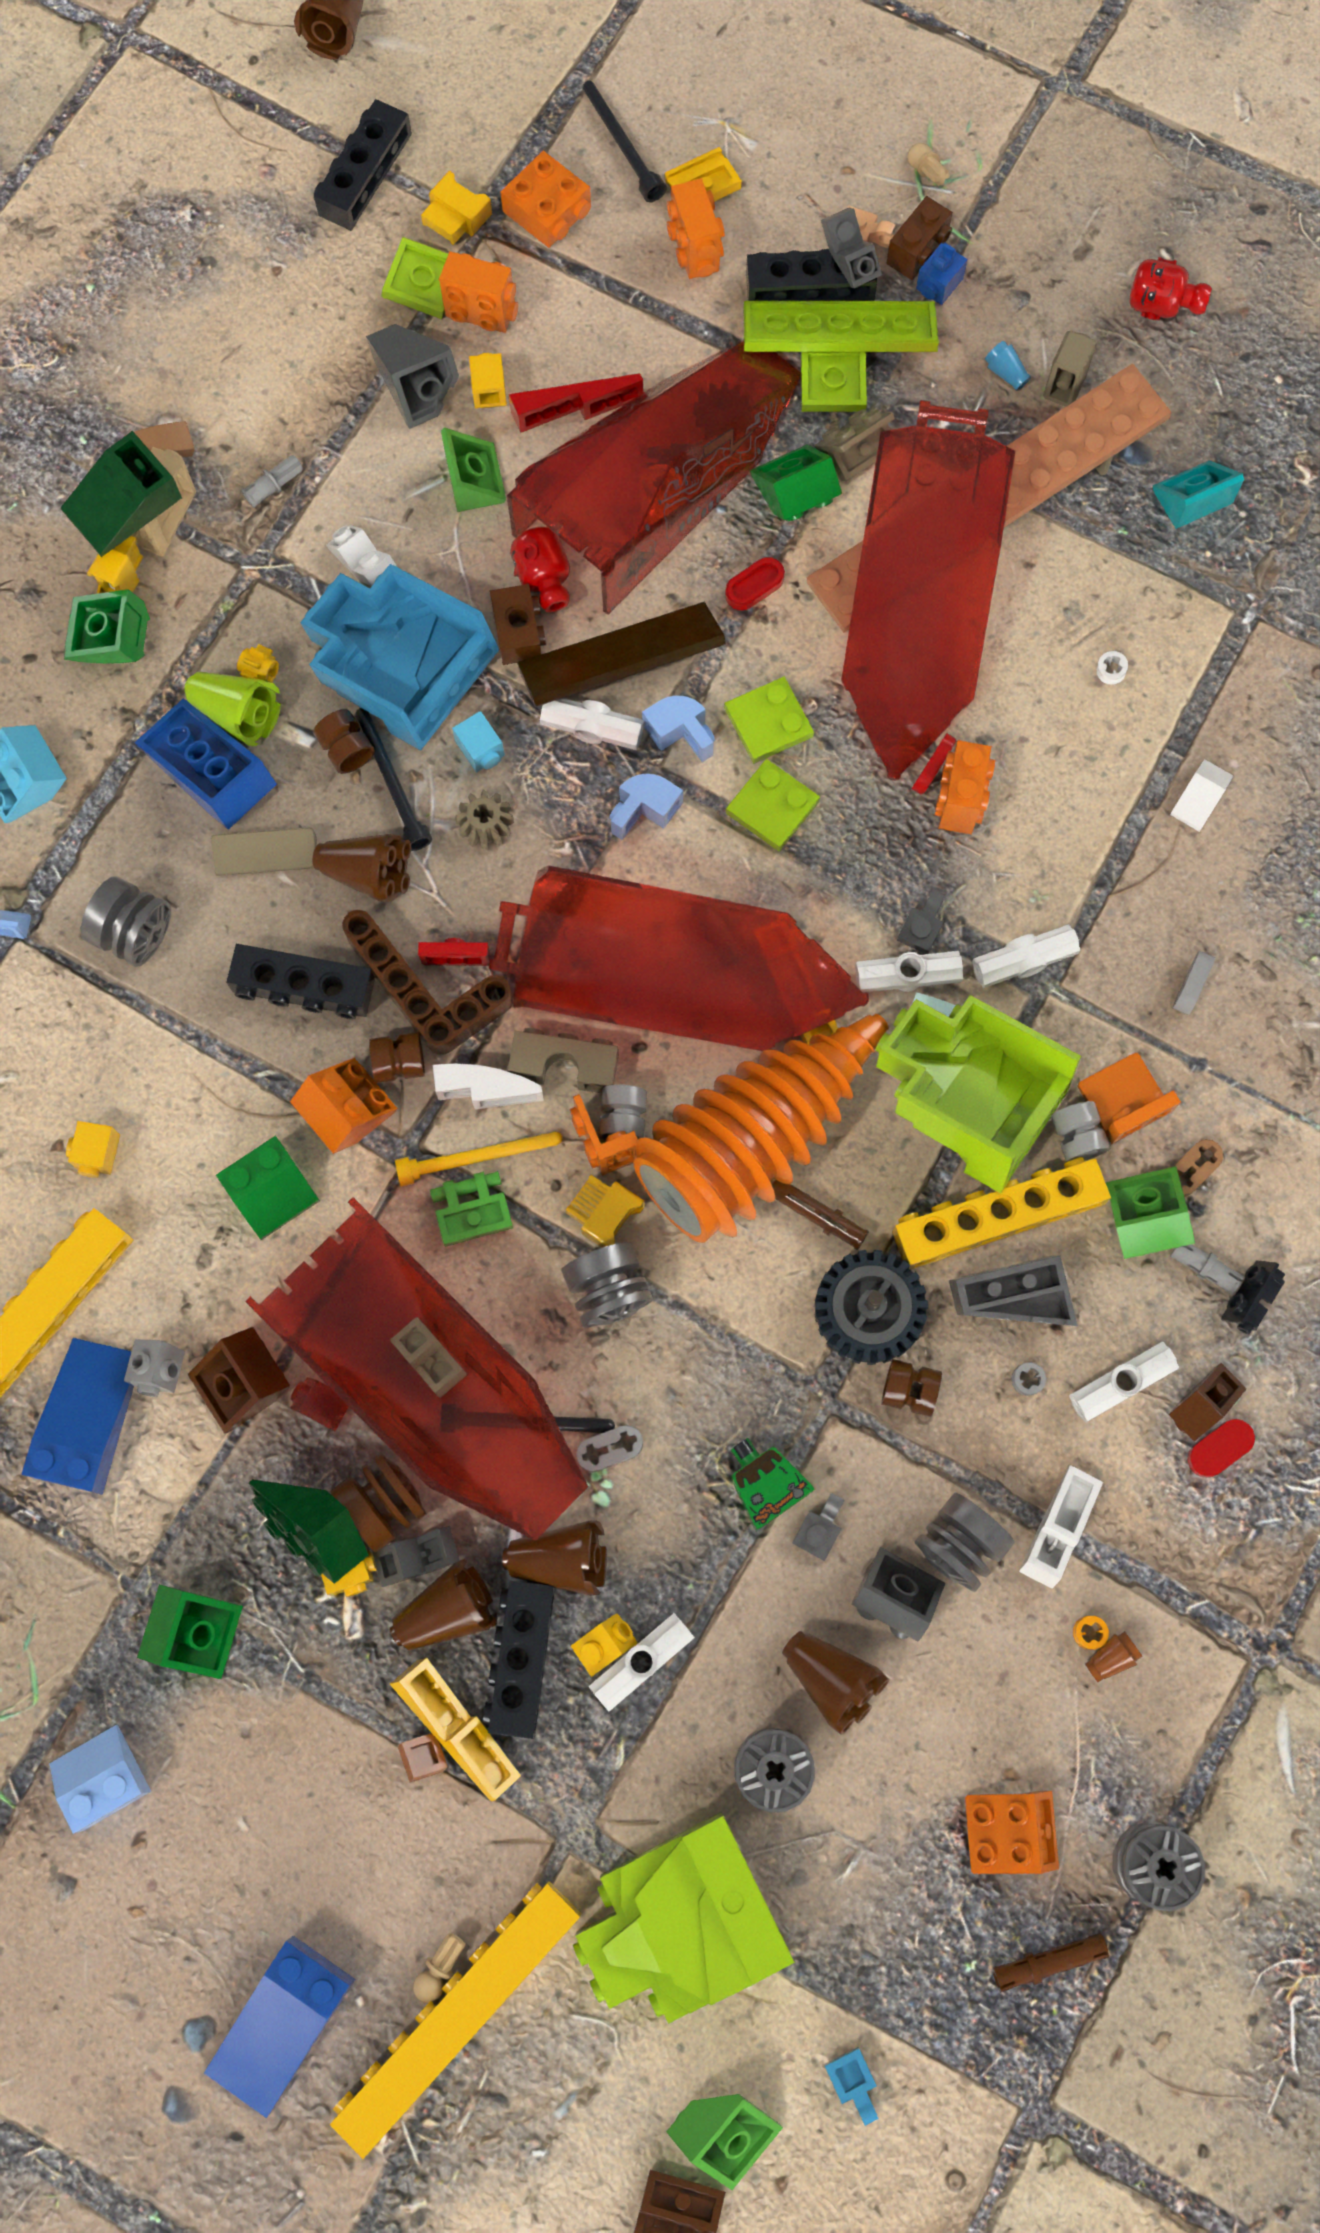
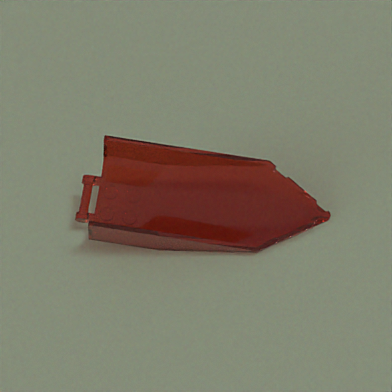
M920 400L915 426L880 432L841 681L845 690L849 691L857 707L855 711L877 757L881 758L888 772L887 777L893 781L899 780L901 774L911 763H915L951 725V721L963 708L966 709L974 700L1016 452L985 435L989 409L978 408V411L930 405L931 401ZM932 419L974 425L975 429L974 433L933 428L927 427V421Z
M549 865L537 871L528 905L500 901L499 912L502 913L495 955L494 959H490L489 970L515 975L513 1008L612 1027L764 1051L775 1047V1044L790 1037L800 1036L840 1018L846 1012L859 1006L864 1007L869 1002L868 993H863L851 981V976L813 938L809 939L796 925L797 921L786 912ZM518 915L525 917L518 961L517 963L508 962L515 916Z

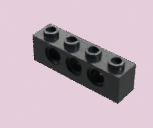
M377 99L374 100L369 109L362 113L360 124L355 132L349 134L343 151L338 158L333 159L329 173L324 181L319 182L315 188L314 200L318 216L352 231L412 135L408 113Z
M829 249L805 252L792 250L786 253L759 252L747 254L746 259L748 301H875L877 278L852 288L844 274H840L842 271Z
M236 943L226 983L231 991L235 993L236 997L244 1000L253 1001L255 997L268 999L269 1003L276 1006L288 1007L289 1003L302 1005V1009L309 1012L322 1013L324 1009L334 1011L337 1016L345 1019H356V1016L367 1017L375 976L371 968ZM264 973H275L272 981L268 983L259 982L260 977ZM300 978L309 979L307 986L303 989H293V984L296 980ZM334 984L343 986L341 992L335 996L326 994L327 989Z
M509 1581V1587L502 1588L499 1610L505 1611L503 1626L497 1625L494 1648L500 1649L498 1664L491 1663L488 1686H494L493 1701H486L483 1715V1724L489 1725L488 1733L528 1739L535 1738L554 1602V1586ZM522 1610L530 1611L534 1617L532 1628L526 1632H520L514 1626V1617ZM515 1648H523L529 1656L527 1666L521 1670H515L509 1664V1654ZM512 1685L519 1687L523 1692V1702L517 1708L508 1707L503 1700L504 1691Z

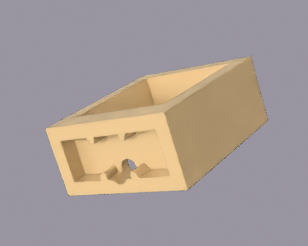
M152 447L151 452L173 476L182 499L131 536L137 539L136 545L138 548L163 557L196 494V489L181 455L170 449L163 451Z

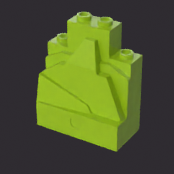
M969 995L962 1006L956 1004L949 1017L916 999L908 1010L903 1008L899 1012L893 1024L895 1029L891 1034L885 1033L881 1037L875 1050L879 1053L876 1067L902 1081L894 1095L898 1099L895 1113L913 1123V1128L957 1152L966 1163L965 1174L1001 1194L1051 1119V1115L1055 1113L1068 1093L1082 1056L972 995Z
M722 1811L601 1874L600 1880L602 1885L598 1886L597 1890L605 1907L613 1906L615 1912L577 1931L575 1936L578 1942L573 1944L580 1964L582 1966L589 1964L595 1977L589 1982L599 2003L605 2000L608 2008L611 2009L651 1987L653 1993L648 1995L652 2008L657 2017L664 2015L668 2024L688 2013L691 2014L707 2004L711 2006L795 1963Z

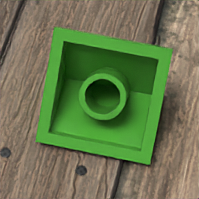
M443 428L441 435L457 512L504 503L506 496L494 443L452 429Z

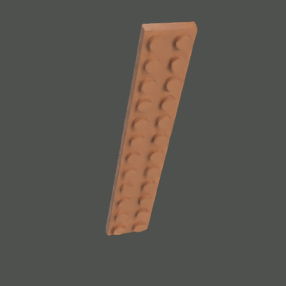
M1132 363L806 577L807 584L842 632L845 633L1102 464L1111 456H1114L1170 419L1172 412Z

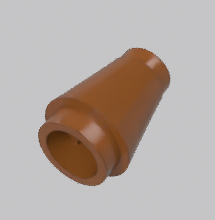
M1124 1631L1119 1636L1114 1634L1085 1665L1099 1683L1103 1679L1136 1666V1661L1143 1656Z

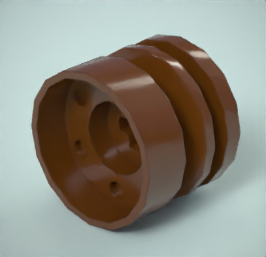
M382 1453L374 1457L376 1464L382 1471L378 1476L367 1464L362 1466L363 1473L368 1481L365 1486L362 1487L355 1479L349 1476L330 1491L334 1498L347 1507L359 1535L375 1553L396 1538L389 1523L394 1518L407 1529L412 1526L404 1513L407 1508L419 1520L427 1515L421 1504L419 1493L398 1465L388 1460Z

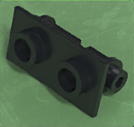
M1256 1260L1254 1265L1246 1271L1245 1279L1237 1293L1228 1301L1227 1309L1221 1320L1238 1323L1237 1328L1250 1335L1252 1330L1256 1331L1268 1311L1259 1301L1262 1298L1265 1302L1272 1304L1285 1284L1283 1280L1285 1273L1277 1269L1279 1264Z

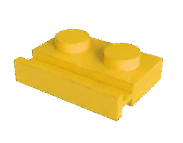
M720 147L664 173L665 182L670 187L702 178L706 191L711 190L714 202L741 189L742 180L727 157L723 156Z

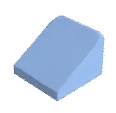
M0 910V935L21 939L27 938L31 915Z

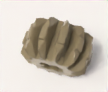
M484 789L481 792V798H476L475 795L470 793L468 796L470 804L460 802L459 810L461 814L456 815V823L461 826L459 828L460 836L462 838L469 837L468 842L472 847L481 841L482 848L486 850L489 846L488 841L492 840L496 845L500 846V835L509 837L511 830L508 826L514 823V817L509 813L511 810L509 802H501V795L498 793L488 798V793ZM487 816L488 822L481 823L482 817Z

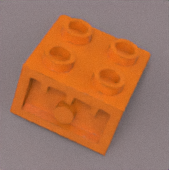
M1139 1053L1127 1056L1080 1081L1077 1085L1086 1102L1094 1101L1096 1103L1101 1118L1099 1124L1105 1130L1111 1144L1172 1113L1181 1103L1174 1090L1165 1095L1162 1093Z
M580 1094L573 1096L574 1107L569 1109L572 1115L571 1120L578 1137L583 1135L586 1137V1140L583 1141L584 1150L592 1169L599 1167L602 1176L633 1164L637 1158L635 1146L638 1138L635 1131L627 1134L625 1131L616 1132L605 1139L606 1142L601 1144Z
M1034 1791L1023 1794H974L965 1797L970 1865L973 1874H1043L1059 1869L1052 1791Z

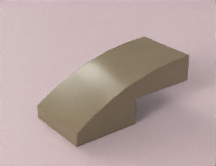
M418 1317L413 1319L390 1339L393 1345L439 1398L467 1375Z

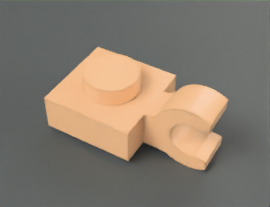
M854 208L863 241H871L882 247L889 248V242L894 236L892 233L895 229V224L889 221L877 223L878 215Z

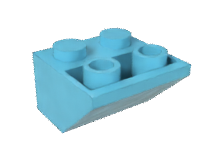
M36 725L2 727L0 729V816L4 823H10L52 800L67 779Z

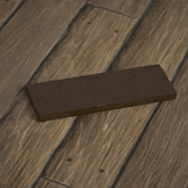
M701 602L519 661L517 665L534 705L540 706L726 644L724 633L706 603Z

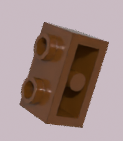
M926 196L890 240L886 264L913 280L918 274L919 269L941 243H946L952 233L950 223L953 212Z

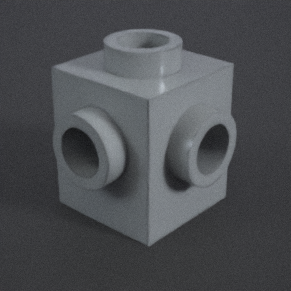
M135 1339L124 1381L138 1387L137 1393L150 1397H158L159 1392L175 1393L185 1351L162 1340Z

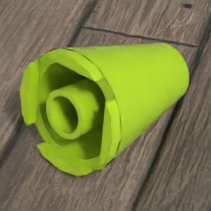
M196 672L187 679L184 687L186 699L191 705L247 746L259 745L255 741L260 737L267 738L277 723L281 703L276 702L275 692L280 694V691L270 681Z

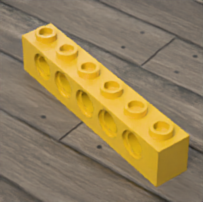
M1084 1157L1070 1160L1063 1164L1065 1169L1053 1173L1051 1168L1037 1171L1030 1175L1032 1180L1020 1184L1018 1179L1010 1180L1001 1194L996 1191L986 1195L985 1191L981 1190L965 1196L966 1202L953 1206L951 1201L932 1207V1213L919 1217L918 1212L899 1218V1224L895 1225L892 1234L902 1261L905 1260L910 1265L909 1269L912 1270L1105 1205L1111 1199L1096 1158L1086 1162ZM1058 1183H1069L1073 1187L1074 1196H1063L1058 1190ZM1027 1193L1036 1194L1041 1200V1207L1032 1208L1028 1206L1024 1195ZM994 1204L1003 1205L1008 1211V1218H996L991 1212V1206ZM961 1215L970 1216L975 1222V1229H962L958 1224V1217ZM928 1226L937 1227L941 1231L942 1239L937 1242L928 1240L924 1234V1228Z

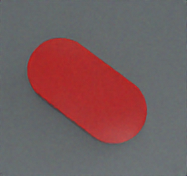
M765 557L731 578L725 589V598L729 606L736 610H747L778 590L784 582L785 570L782 563L775 558Z
M948 733L945 734L911 788L920 795H924L946 760L948 751H951L956 744L955 737Z
M1232 1419L1221 1424L1191 1447L1187 1458L1190 1469L1196 1475L1203 1478H1210L1220 1474L1252 1449L1255 1443V1434L1252 1427L1240 1419Z

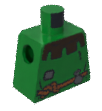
M746 1438L730 1450L742 1466L741 1469L731 1475V1480L756 1532L815 1490L774 1446L760 1455L749 1438Z

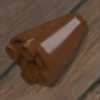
M384 834L327 841L324 844L319 843L313 852V867L323 875L377 901L392 902L399 893L405 894L410 885V877L406 871L407 859L411 854V842L402 839L400 835Z
M802 1631L796 1633L782 1651V1654L787 1658V1664L828 1724L840 1735H843L854 1721L860 1723L867 1716L872 1708L868 1701L873 1695H879L890 1680L876 1666L811 1634L806 1636Z

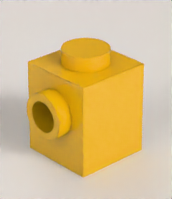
M481 353L477 356H469L475 409L507 406L501 353Z
M77 1121L74 1137L69 1138L66 1147V1156L69 1158L68 1162L78 1169V1174L98 1178L99 1173L111 1175L120 1134L112 1126Z
M367 1550L369 1556L335 1584L325 1575H321L327 1595L333 1596L345 1592V1596L350 1597L367 1590L366 1584L374 1581L372 1572L377 1571L371 1550Z

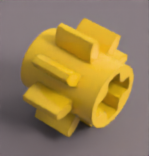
M258 644L257 648L244 649L237 662V670L241 672L240 676L273 682L279 669V663L275 660L276 657L272 656L273 650Z

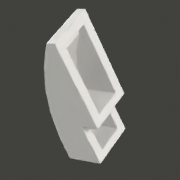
M456 1063L433 1065L435 1092L438 1100L472 1097L475 1109L544 1101L541 1085L501 1069Z
M1071 1465L1068 1467L1040 1523L1019 1572L1050 1588H1053L1061 1580L1071 1553L1078 1544L1103 1484L1102 1481Z

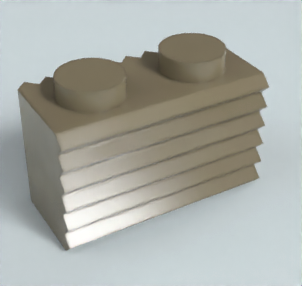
M1066 332L1052 362L1043 394L1045 399L1065 407L1076 401L1086 379L1097 345L1094 339L1083 333Z

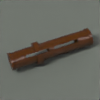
M776 1179L773 1182L772 1187L775 1199L823 1228V1233L827 1236L833 1234L853 1246L856 1250L861 1247L869 1231L842 1216L843 1212L838 1208L835 1211L791 1184H783ZM792 1195L796 1197L797 1199L806 1203L810 1207L814 1208L815 1211H810L806 1207L789 1198V1196ZM821 1214L845 1227L847 1231H843L821 1217Z
M1097 1933L1088 1938L1067 1943L1034 1955L1032 1952L1025 1953L1023 1958L1014 1962L992 1967L997 1988L1002 1993L1031 1982L1033 1985L1040 1984L1043 1978L1109 1958V1953L1103 1935Z

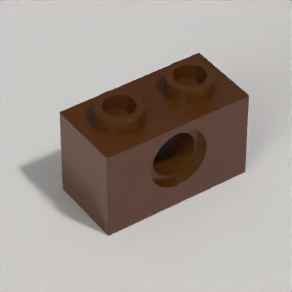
M529 584L489 590L502 664H513L541 655L540 646L546 645L543 625H536L535 616L541 615L538 596H531ZM517 621H523L526 623L522 627L512 626V624Z

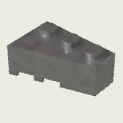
M1061 1255L1045 1257L949 1280L957 1315L1078 1326Z

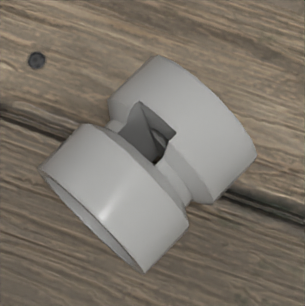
M609 1085L603 1087L601 1109L606 1114L600 1117V1139L605 1140L611 1134L619 1131H625L626 1134L635 1131L638 1139L644 1137L645 1120L640 1115L646 1112L647 1091L645 1089L630 1085Z
M1094 1101L1074 1104L1051 1115L1057 1135L1064 1137L1060 1145L1066 1162L1079 1157H1084V1160H1088L1111 1149L1105 1130L1097 1126L1101 1118Z

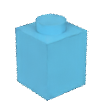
M481 711L452 728L456 744L476 773L482 769L493 768L505 756L502 741Z

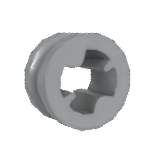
M1032 1362L1024 1363L1018 1366L1012 1373V1385L1022 1395H1034L1044 1388L1046 1374L1038 1364ZM1032 1370L1036 1373L1033 1378H1038V1384L1030 1385L1027 1389L1021 1384L1024 1380H1020V1374H1026Z

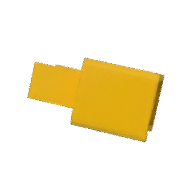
M448 171L429 192L430 205L421 214L422 225L428 226L454 245L465 232L473 236L492 215L491 199L486 194L475 195L457 183L454 173Z
M130 536L103 557L97 554L87 571L88 576H94L98 583L97 594L129 589L131 592L135 590L139 583L136 570L144 558L139 552L135 537Z
M590 1175L571 1204L566 1208V1214L583 1225L581 1228L582 1235L603 1248L615 1244L614 1237L630 1215L641 1213L645 1207V1200L617 1181L609 1187L593 1175Z

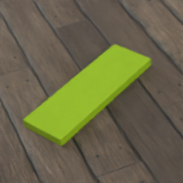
M744 301V352H938L939 340L934 301Z

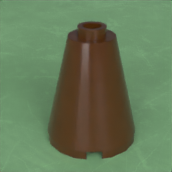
M306 0L296 11L294 18L296 33L299 37L302 34L308 42L306 47L322 58L336 60L342 55L346 56L354 44L364 0Z
M589 1520L512 1540L508 1548L503 1550V1568L508 1570L512 1578L554 1586L555 1588L589 1596L600 1595L601 1592L596 1587H604L607 1570L606 1546L599 1545L598 1536L605 1535L604 1529L599 1521Z
M463 1559L454 1563L393 1617V1626L390 1627V1633L394 1642L399 1647L404 1646L407 1650H413L487 1631L497 1625V1613L495 1612L490 1615L487 1606L493 1603L491 1594L474 1566L468 1569L464 1567L467 1560Z

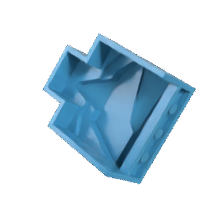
M389 564L385 571L376 578L371 588L340 573L328 585L324 594L307 611L305 617L300 622L310 640L323 647L315 654L314 659L309 664L320 683L336 691L339 696L382 719L390 734L420 751L500 650L481 611L392 564Z

